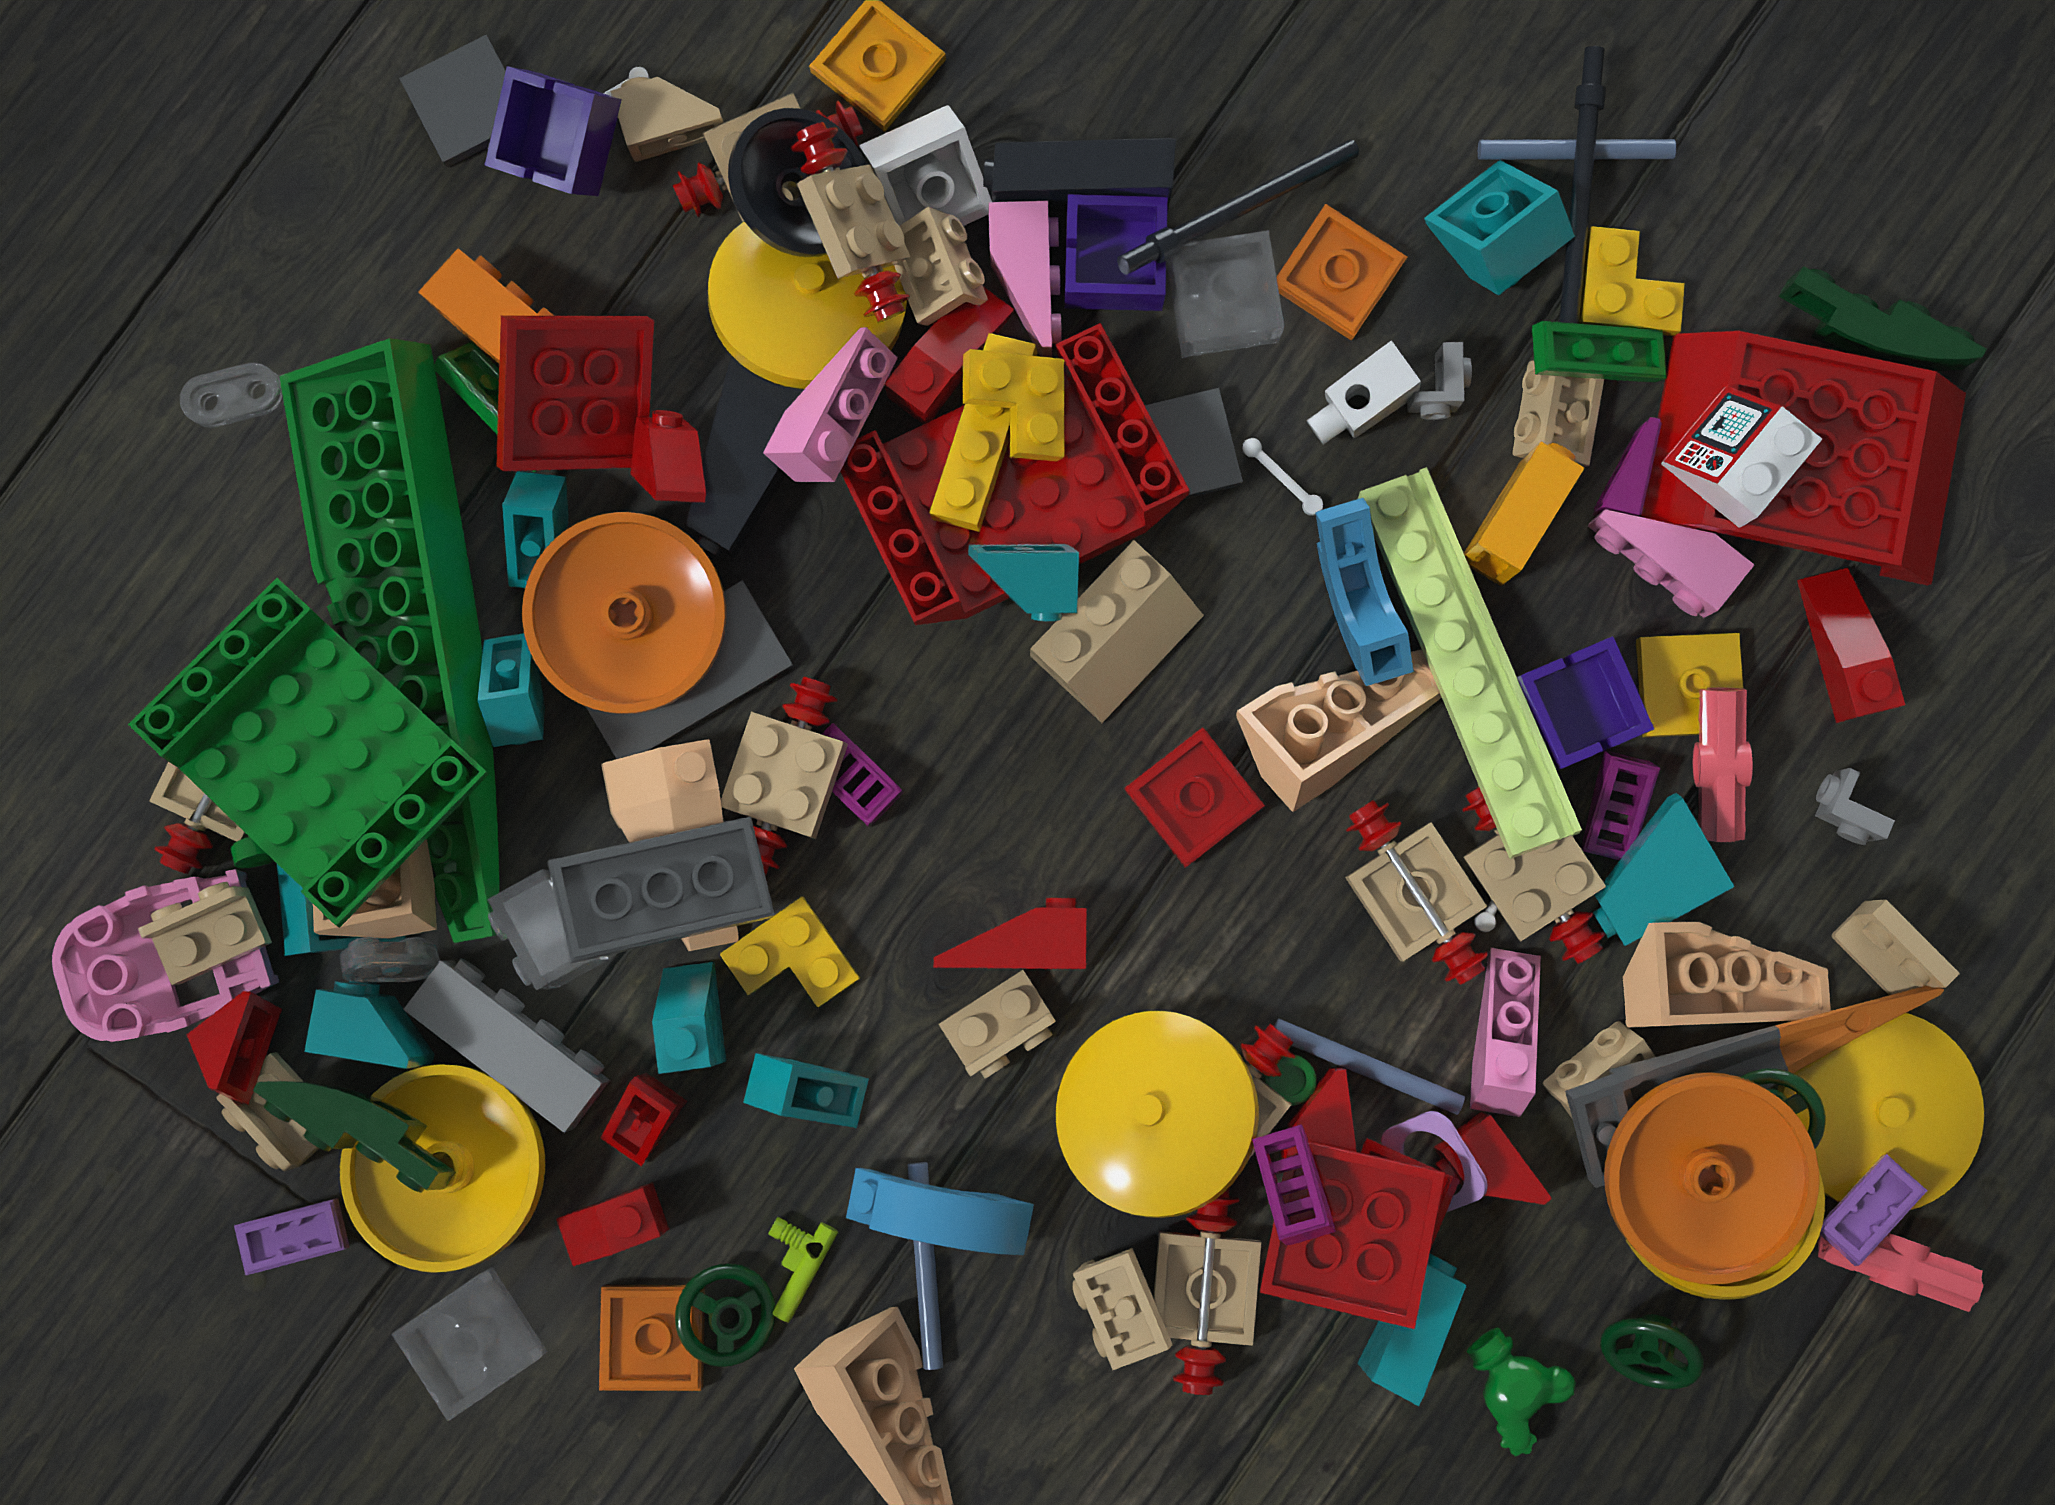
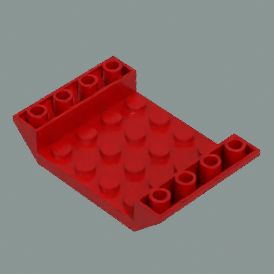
M1101 323L1056 344L1058 358L1064 359V457L1058 461L1010 457L1009 440L980 532L934 521L929 513L965 405L882 444L876 430L856 439L840 472L915 625L967 619L1010 598L968 555L969 545L1068 544L1079 552V564L1146 533L1190 494L1184 478Z
M1722 331L1675 334L1673 336L1658 419H1660L1662 424L1644 506L1639 517L1881 566L1880 576L1931 585L1966 393L1937 371L1748 332ZM1726 386L1783 406L1822 438L1820 443L1762 513L1740 528L1661 464Z

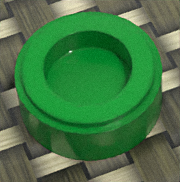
M250 837L235 842L230 848L234 866L237 868H251L275 862Z
M1295 1055V1059L1283 1056L1277 1065L1282 1073L1281 1077L1264 1075V1082L1292 1104L1291 1106L1299 1105L1308 1100L1316 1086V1074L1313 1067L1307 1060Z

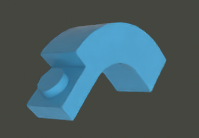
M1360 498L1315 512L1320 542L1316 544L1329 598L1348 652L1365 686L1414 672L1408 632L1397 615L1384 584L1376 552L1370 508L1365 499Z
M856 1168L846 1218L870 1225L869 1229L929 1244L985 1253L1024 1255L1034 1204L993 1193L967 1192L931 1186L871 1169Z

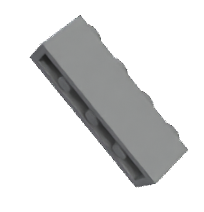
M462 958L458 963L453 960H441L403 1010L565 1133L573 1130L611 1081L601 1074L605 1068L604 1065L584 1050L580 1049L575 1054L563 1045L561 1041L565 1036L547 1021L540 1019L536 1024L521 1012L525 1005L504 989H500L498 993H495L481 982L485 974L470 962Z

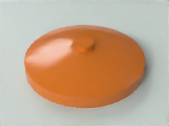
M614 512L594 516L573 525L556 537L545 548L531 570L522 605V622L528 648L538 668L548 681L564 695L584 706L615 714H638L653 711L677 701L695 688L711 669L723 643L727 620L726 600L720 577L702 548L678 527L653 516L631 512Z
M1695 1073L1681 1076L1655 1087L1641 1097L1627 1111L1618 1124L1608 1147L1604 1171L1605 1192L1612 1217L1629 1244L1659 1270L1673 1277L1699 1284H1728L1742 1281L1768 1270L1781 1261L1797 1245L1811 1222L1817 1204L1820 1181L1818 1160L1812 1140L1805 1126L1793 1110L1767 1089L1749 1080L1723 1073Z

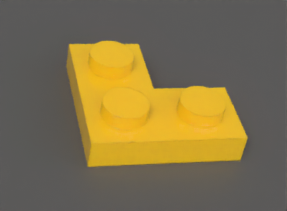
M1591 226L1587 234L1579 324L1663 330V335L1674 336L1681 332L1685 283L1636 279L1640 231Z
M975 349L966 351L963 354V404L1010 408V457L1046 461L1062 459L1064 457V359Z
M803 896L720 953V956L747 995H751L790 967L816 1006L820 1007L860 979Z

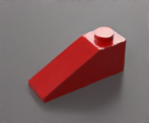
M985 287L983 288L988 301L980 306L965 302L943 317H940L912 347L884 384L888 399L923 425L932 421L963 380V354L969 349L983 350L988 333L997 335L1014 313V309Z
M1844 568L1797 580L1836 723L1904 706L1905 702L1893 658L1849 569Z
M1046 898V908L1036 907L935 956L933 968L1086 969L1087 908H1076V898Z

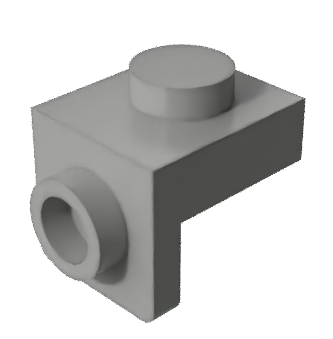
M1463 342L1442 343L1435 354V391L1414 392L1407 402V412L1420 413L1421 418L1426 420H1440L1449 418L1451 416L1450 412H1456L1464 402V388L1470 387L1472 377L1471 359L1463 358Z
M1851 768L1835 771L1833 775L1829 774L1826 776L1818 789L1816 801L1820 802L1815 816L1839 827L1836 832L1839 836L1857 844L1866 845L1867 840L1887 839L1895 820L1849 799L1860 772Z

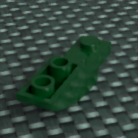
M1803 266L1787 280L1778 296L1820 320L1812 338L1841 352L1932 371L1963 370L1982 358L1987 350L1974 342V337L1969 332L1959 327H1948L1931 317V313L1927 308L1918 303L1904 302L1899 299L1885 311H1881L1873 299L1858 293L1851 294L1837 286L1834 278L1822 270L1808 269Z
M258 1082L253 1089L255 1093L266 1100L263 1107L270 1114L285 1122H290L291 1120L297 1122L306 1129L303 1134L305 1139L324 1151L352 1149L356 1142L359 1141L355 1147L361 1154L377 1163H382L384 1160L399 1170L396 1178L416 1192L422 1193L424 1189H445L456 1173L416 1144L427 1125L381 1099L347 1088L308 1082Z

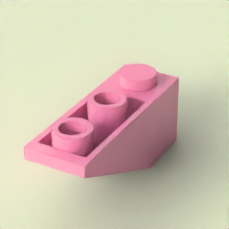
M1048 201L989 202L991 267L1033 344H1036L1040 357L1052 358V344L1061 342V313L1051 314V295H1060L1059 265H1050L1049 247H1059L1058 217H1048Z
M867 327L859 328L787 408L763 454L795 482H835L897 357Z
M1606 509L1593 518L1588 525L1589 528L1596 532L1594 537L1603 548L1614 554L1621 552L1635 563L1633 568L1641 578L1653 585L1660 583L1674 594L1672 598L1674 603L1692 616L1699 614L1705 618L1717 612L1754 566L1752 562L1718 535L1711 532Z
M1491 948L1489 951L1472 1062L1470 1109L1520 1117L1535 1095L1541 956Z

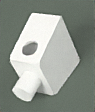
M1390 341L1325 390V397L1329 405L1309 418L1307 422L1323 445L1346 428L1352 437L1356 438L1406 404L1414 392H1419L1421 381L1394 343ZM1354 395H1361L1369 403L1362 409L1357 410L1351 408L1347 401Z

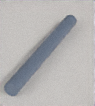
M1576 139L1479 140L1478 159L1573 160L1575 158ZM1596 139L1595 159H1674L1676 154L1675 139Z
M1279 1018L1274 1025L1294 1041L1292 1046L1456 1115L1462 1109L1465 1100L1463 1095Z
M927 1162L907 1164L910 1181L929 1185ZM913 1240L923 1369H940L944 1366L934 1244Z

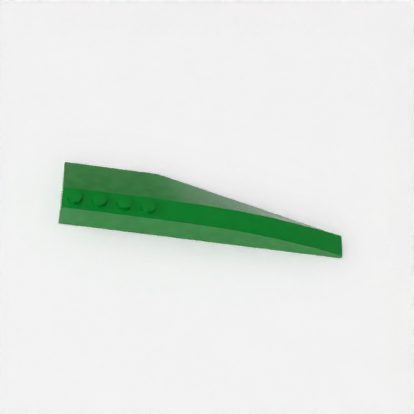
M388 338L279 377L311 565L317 583L326 585L332 603L327 606L333 625H341L347 643L489 773L480 785L427 838L431 865L436 875L434 878L435 894L453 942L458 943L500 935L498 823L493 745L478 704L483 653L437 377L433 368L434 360L431 344Z

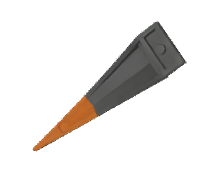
M1923 986L1609 1069L1608 1076L1566 1090L1588 1180L1595 1188L1605 1185L1604 1171L1607 1151L1618 1124L1627 1111L1641 1097L1655 1087L1669 1080L1695 1073H1723L1741 1077L1749 1072L1767 1068L1795 1073L1861 1035L1940 996L1944 989ZM1764 1084L1760 1086L1765 1089H1768L1775 1084Z

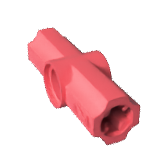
M1729 687L1700 689L1698 715L1699 742L1695 743L1693 750V778L1696 787H1699L1698 825L1708 841L1735 842L1745 840L1746 786H1750L1753 770L1752 750L1750 743L1746 742L1747 690Z
M1889 1233L1859 1266H1854L1821 1235L1818 1240L1819 1258L1853 1272L1857 1271L1870 1276L1869 1280L1912 1296H1916V1293L1967 1312H1970L1972 1306L1979 1301L1984 1286L1982 1283V1270L1955 1259L1930 1252V1247Z

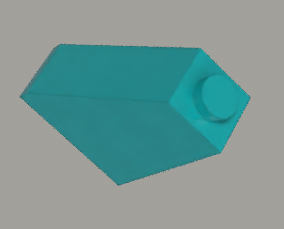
M1674 793L1666 798L1605 879L1604 884L1606 887L1594 894L1601 908L1593 911L1607 937L1618 934L1622 943L1626 946L1641 938L1649 923L1671 922L1734 887L1680 795Z
M714 962L663 968L652 1020L658 1074L712 1067L726 1062Z
M1431 1253L1429 1254L1415 1329L1378 1321L1357 1363L1372 1382L1417 1406L1420 1405L1466 1288L1463 1282L1453 1277L1457 1267Z

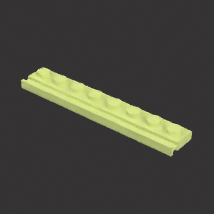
M1427 467L1420 469L1418 473L1413 475H1404L1360 491L1358 499L1364 498L1370 508L1374 537L1509 859L1550 845L1560 839L1579 834L1582 830Z

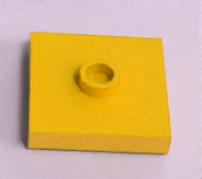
M1739 633L1656 636L1636 639L1639 694L1654 727V730L1642 734V737L1699 735L1700 689L1712 687L1743 688Z

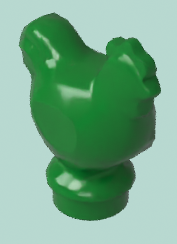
M1494 1328L1475 1340L1468 1348L1467 1353L1474 1361L1473 1367L1476 1370L1489 1371L1483 1396L1486 1406L1498 1422L1496 1429L1502 1436L1501 1447L1509 1448L1510 1453L1514 1456H1519L1522 1453L1530 1454L1532 1445L1537 1442L1536 1435L1530 1432L1528 1420L1544 1404L1561 1403L1570 1399L1574 1395L1576 1382L1565 1368L1555 1365L1547 1368L1532 1358L1513 1356L1511 1354L1513 1349L1512 1338L1506 1337L1500 1328Z

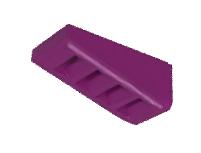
M1650 417L1635 431L1594 507L1593 516L1596 517L1605 509L1633 516L1642 514L1662 424L1660 419Z
M832 723L822 735L848 744L842 762L850 754L856 759L853 765L835 781L832 792L870 828L904 791ZM865 767L871 774L849 794L844 787ZM879 781L884 788L863 808L858 801Z
M1607 750L1604 751L1581 846L1582 851L1620 860L1641 832L1660 770L1658 766L1647 760ZM1618 771L1638 775L1636 784L1616 779ZM1612 790L1633 795L1631 804L1610 799ZM1606 810L1628 815L1627 824L1604 818ZM1600 830L1623 834L1622 843L1598 838Z
M1298 1125L1252 1139L1279 1240L1285 1245H1293L1335 1232L1329 1205L1304 1127ZM1297 1147L1299 1155L1276 1162L1271 1161L1269 1154ZM1302 1167L1303 1176L1278 1183L1277 1174ZM1308 1188L1310 1197L1284 1203L1283 1195ZM1314 1210L1316 1218L1291 1224L1290 1216Z

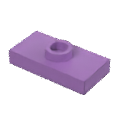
M1887 1154L1883 1155L1823 1220L1820 1235L1854 1266H1859L1928 1190Z
M338 1198L234 1226L245 1275L350 1247Z

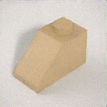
M647 77L632 78L625 81L621 88L610 91L613 97L622 99L618 118L626 145L635 162L704 142L706 139L703 132L724 123L719 108L659 77L652 79Z

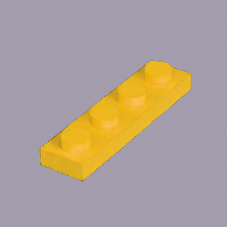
M988 333L983 348L985 351L1037 356L1038 353L1036 344ZM965 404L929 512L932 520L980 532L1010 440V408Z

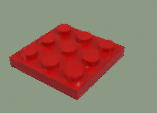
M501 315L497 467L502 471L631 468L636 416L649 417L654 320L648 316Z
M1308 1141L1336 1231L1293 1245H1285L1279 1240L1274 1222L1260 1293L1415 1329L1445 1171ZM1295 1146L1288 1148L1286 1158L1299 1155ZM1302 1167L1284 1172L1282 1181L1303 1176ZM1308 1188L1283 1195L1285 1204L1310 1197ZM1314 1210L1290 1216L1289 1218L1293 1225L1316 1218Z

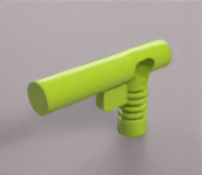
M777 1217L768 1235L777 1240L780 1239L781 1242L785 1241L786 1245L789 1244L790 1248L782 1261V1265L794 1272L773 1311V1315L780 1320L788 1323L791 1321L838 1234L836 1229L821 1222L814 1236L809 1233L806 1234L805 1231L801 1232L800 1228L792 1227L791 1223L788 1224L787 1221ZM808 1243H821L823 1245V1249L818 1257H814L808 1249Z

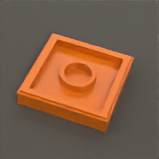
M1325 204L1273 281L1271 289L1352 341L1404 264L1407 256Z
M603 1285L601 1287L599 1390L701 1391L703 1389L704 1363L694 1358L684 1348L678 1337L675 1325L676 1305L686 1285ZM705 1287L700 1292L705 1294ZM692 1306L690 1313L691 1327L697 1339L704 1345V1312Z

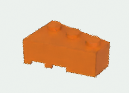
M457 249L418 292L445 319L484 353L490 355L499 363L501 315H554L544 307L538 313L532 310L530 306L534 302L533 299L513 281L506 287L498 282L503 275L484 257L480 255L473 261L460 249Z

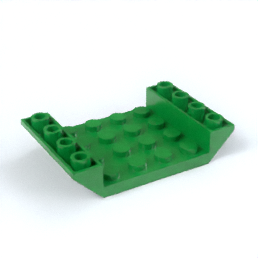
M278 578L254 599L128 724L162 758L179 768L303 888L300 892L339 928L489 775L485 769Z

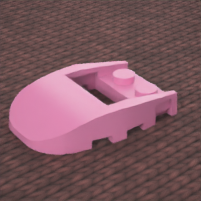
M234 869L225 871L226 875L205 879L189 877L151 887L144 885L126 891V896L106 906L98 905L74 918L58 936L52 955L54 977L64 1010L71 1023L86 1036L99 1041L115 1042L150 1034L169 1033L209 1018L242 991L258 994L279 983L278 976L273 973L267 950L264 946L213 969L220 994L181 1007L175 985H171L153 940L142 938L138 928L153 922L150 916L153 912L175 903H184L189 900L195 903L200 900L198 893L212 885L228 882L230 887H247V874Z

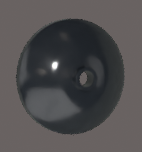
M781 108L766 112L757 117L736 139L728 164L730 192L744 222L768 245L784 253L799 257L827 255L797 183L811 174L801 172V167L807 161L805 153L794 152L791 149L799 141L796 134L802 129L819 122H824L826 128L837 127L839 131L833 137L832 142L835 148H845L848 151L843 162L838 166L840 170L866 164L851 138L829 119L809 110ZM782 188H786L791 192L793 200L785 197Z

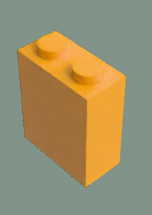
M1541 441L1520 461L1464 552L1469 567L1500 586L1523 569L1584 470L1583 466L1574 462L1576 457L1571 451L1559 444L1549 443L1547 445Z

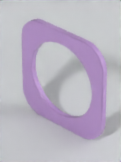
M1428 1111L1392 1126L1383 1133L1382 1145L1404 1154V1143L1407 1136L1416 1131L1433 1133L1445 1140L1454 1149L1463 1166L1464 1184L1461 1191L1453 1196L1447 1212L1478 1201L1486 1194L1488 1185L1483 1171L1452 1122L1443 1114Z

